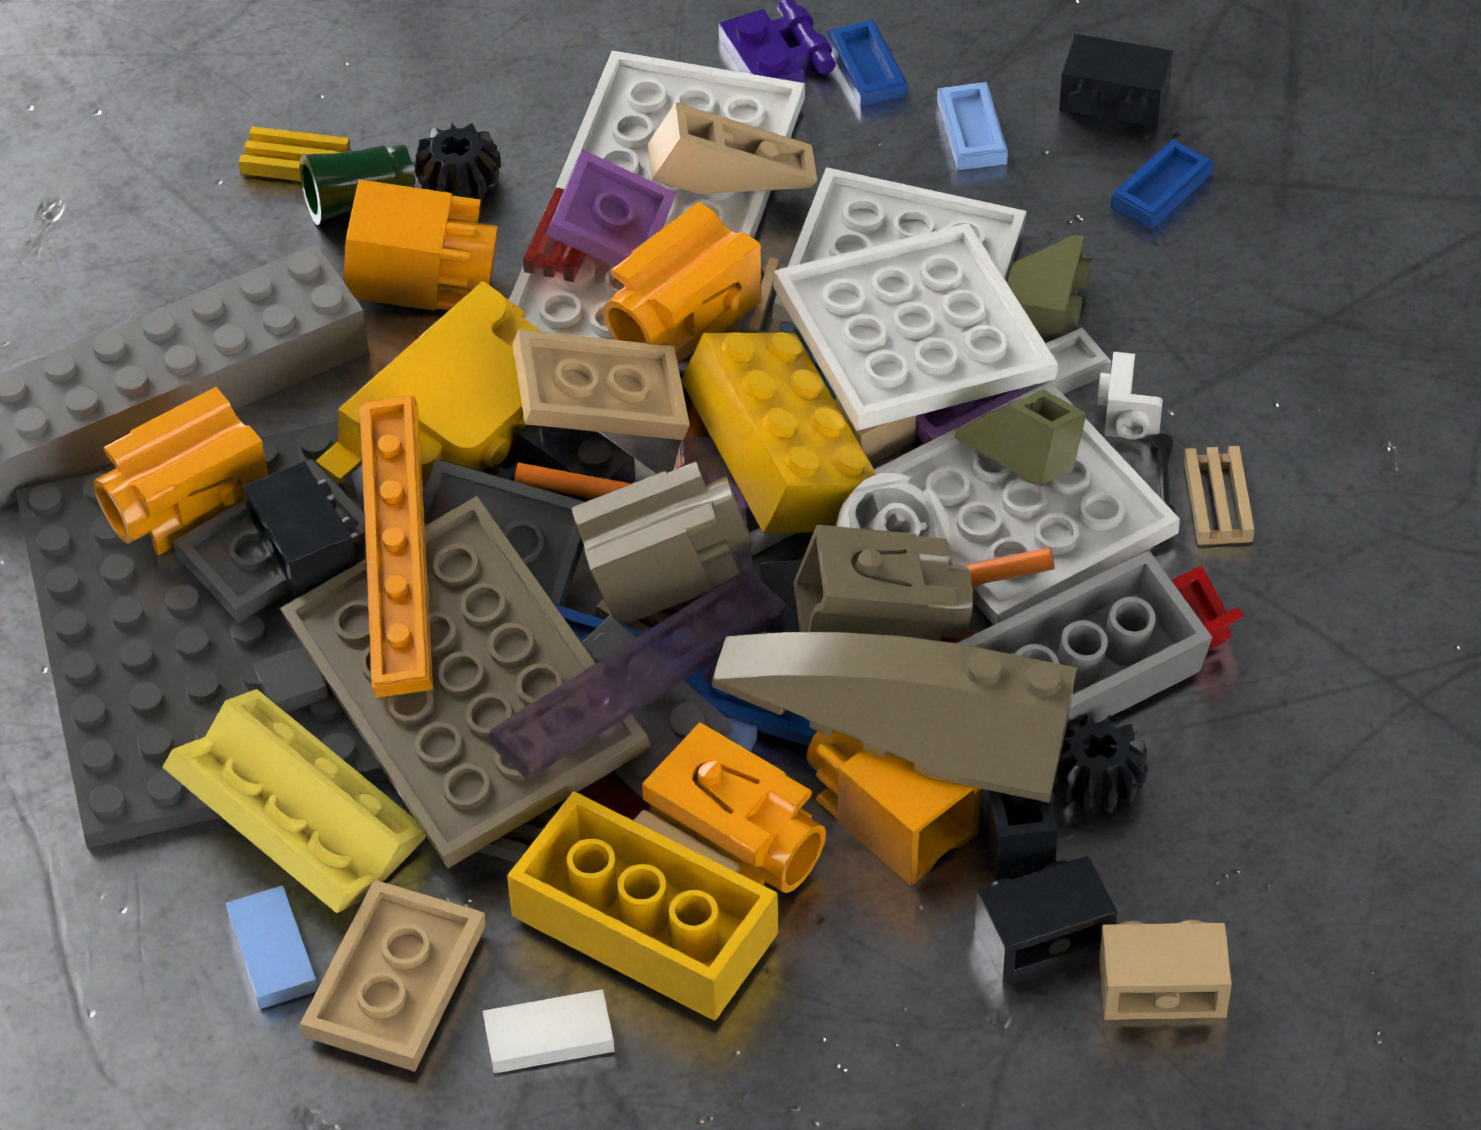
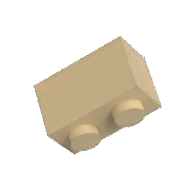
M1186 920L1171 924H1144L1139 921H1125L1116 925H1103L1099 962L1104 1020L1227 1018L1232 983L1225 923H1205L1200 920Z

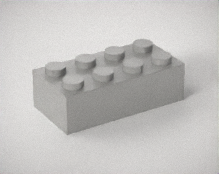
M1147 550L957 644L1077 667L1067 723L1080 727V721L1085 714L1095 723L1106 719L1109 714L1112 716L1200 672L1212 636L1152 553Z

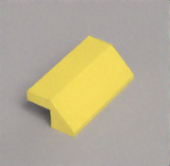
M258 689L225 700L206 736L172 749L162 767L336 913L363 901L373 880L384 882L426 837L415 818Z

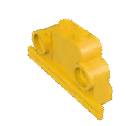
M482 281L338 409V441L316 460V464L331 480L341 484L362 465L360 403L415 395L419 411L423 494L435 459L483 472L488 466L494 468L495 464L499 465L505 459L511 445L518 440L517 432L527 425L524 422L512 345L518 329L542 331L524 319L526 317L525 311Z

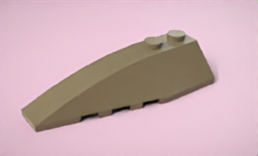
M782 632L726 636L712 679V687L778 715L783 714L787 710L800 715L810 721L809 728L831 736L836 730L863 742V750L881 758H884L887 753H891L915 763V772L929 778L1050 802L1069 718L1077 667L963 644L904 636L846 632Z

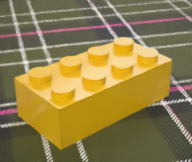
M784 332L702 334L681 381L763 534L814 532L817 525L835 526L838 512L846 499L865 479L877 474L797 334Z
M575 791L571 793L507 875L512 917L716 1021L778 935L777 892Z

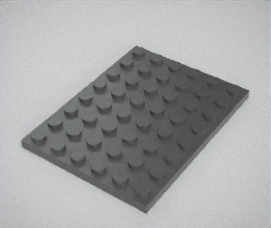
M337 421L260 437L263 443L268 475L303 461L307 463L313 460L316 463V460L338 441ZM114 469L15 490L87 849L222 818L162 767L172 749L206 736L225 700L255 689L264 694L257 679L253 662L302 646L280 610L281 607L295 600L291 592L238 623L176 556L175 548L158 556L154 550L149 533L129 544L123 542L102 512L93 486L95 479ZM352 474L341 484L335 483L361 509ZM366 547L354 554L356 565L366 559ZM327 684L329 698L286 712L371 783L389 780Z

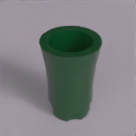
M381 145L355 151L331 154H302L300 156L299 168L303 194L309 213L317 225L352 212L358 179L413 188L416 184L413 162L405 145H396L388 148Z

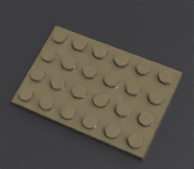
M477 496L425 525L433 690L375 697L371 681L366 559L280 608L290 629L320 671L324 681L447 869L565 800L573 791L578 792L651 749L646 733Z

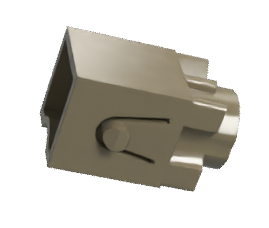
M697 462L670 472L658 473L571 508L585 548L590 570L612 617L621 625L629 624L713 591L712 588L740 578L741 574L733 553L753 546L750 533L727 476L705 484Z
M817 525L793 582L800 632L892 635L940 641L941 638L962 639L970 622L973 603L970 571L966 566L949 564L950 554L947 539L921 537L914 533Z

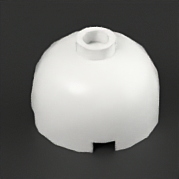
M879 473L865 479L843 503L838 512L835 525L839 527L914 533L921 537L947 539L948 545L951 537L948 515L937 496L928 488L922 492L915 485L907 483L911 477L901 473Z

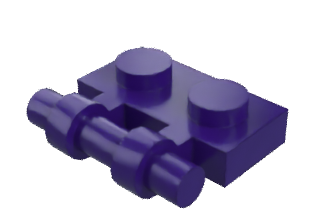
M795 0L780 1L777 9L782 18L771 21L766 11L761 9L719 23V38L742 73L804 83L805 69L815 67L820 74L824 75L833 71L836 66V62L831 56V45L825 36L815 32L813 29V18L807 9L803 6H798ZM797 39L800 43V46L789 48L786 42Z

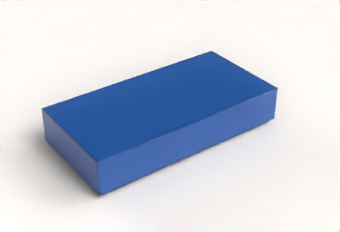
M873 19L827 31V41L832 47V54L860 108L907 96L908 83Z
M1171 139L1111 194L1110 207L1146 228L1153 230L1212 175L1214 161Z

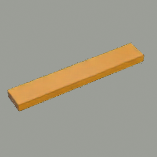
M415 395L360 403L372 689L376 698L433 690L418 404Z

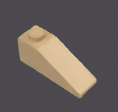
M675 102L648 143L652 180L669 187L680 188L696 194L813 188L817 182L812 145Z

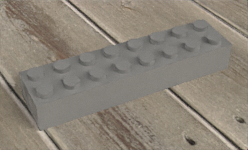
M316 243L1 373L0 509L18 502L15 491L17 489L78 477L111 463L112 461L105 454L103 447L130 434L129 431L214 387L221 391L230 402L232 409L236 410L368 354L369 347L363 308Z

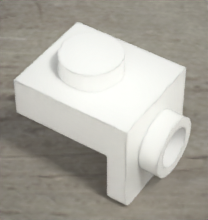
M1114 352L1111 374L1100 373L1097 405L1107 406L1104 436L1122 437L1132 440H1151L1154 435L1160 432L1163 400L1155 396L1131 394L1135 354Z

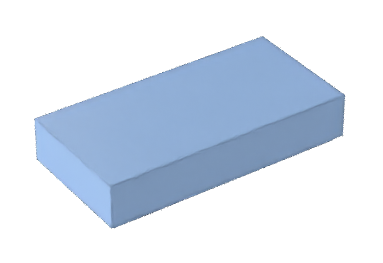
M987 82L938 88L937 102L957 171L1007 164L1008 150Z
M283 885L226 903L228 916L260 1009L317 991L316 978Z

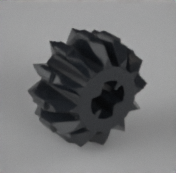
M451 122L448 130L443 131L432 128L429 138L419 140L414 170L415 177L418 178L422 189L452 193V196L479 199L481 201L484 200L486 191L496 189L499 179V168L501 167L500 152L497 151V145L491 139L489 131L477 132L473 123L463 129L456 128L453 122Z
M1087 714L1080 721V727L1067 723L1053 787L1062 788L1061 795L1065 804L1079 799L1082 800V806L1086 814L1094 804H1101L1110 814L1116 807L1117 801L1132 804L1133 798L1137 794V788H1142L1143 783L1147 779L1148 766L1146 765L1147 749L1145 747V740L1135 739L1132 723L1118 728L1115 727L1110 714L1103 723H1095Z

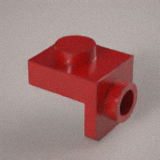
M1202 565L1171 580L1211 634L1212 640L1208 651L1233 638L1229 628L1244 618V615L1239 607L1227 612Z

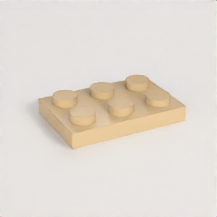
M517 330L512 345L525 424L684 440L690 424L674 346Z
M374 879L300 1023L302 1036L415 1072L486 927L484 912Z

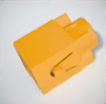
M358 179L346 235L343 282L355 299L433 311H436V309L449 311L468 294L469 290L472 291L482 281L491 285L498 226L478 223L481 202L479 199L452 196V193Z
M697 202L634 249L629 257L611 269L612 276L623 283L625 287L604 304L603 317L614 340L674 346L677 363L679 364L690 354L694 353L703 333L724 332L762 302L761 243L745 232L735 233L729 230L718 218L717 213L701 202Z
M214 387L129 431L130 434L103 447L105 454L115 465L116 469L95 479L93 486L102 512L119 538L129 544L149 533L154 550L159 556L174 548L173 541L244 500L243 486L268 476L262 440L249 425L246 426L239 420L227 398L217 387Z
M701 722L693 728L642 783L643 800L651 804L650 812L736 862L739 864L741 875L761 885L767 882L778 890L789 893L806 879L820 857L825 843V827L812 820V815L801 809L810 798L812 791L786 776L784 771Z
M836 730L831 736L819 731L813 736L808 746L806 758L808 764L817 771L816 777L827 786L817 796L816 801L830 812L842 827L910 886L929 873L943 854L953 848H961L979 834L981 788L929 778L914 771L915 763L891 753H887L884 758L863 750L862 741Z

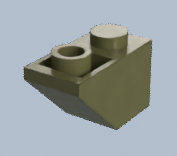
M1072 235L1012 263L1007 284L1045 343L1066 335L1068 327L1077 328L1082 296H1076L1077 289L1087 290L1092 259L1083 258L1084 236Z
M1042 389L957 428L954 438L973 448L979 456L994 460L1016 472L1022 480L1043 486L1074 469L1087 413Z

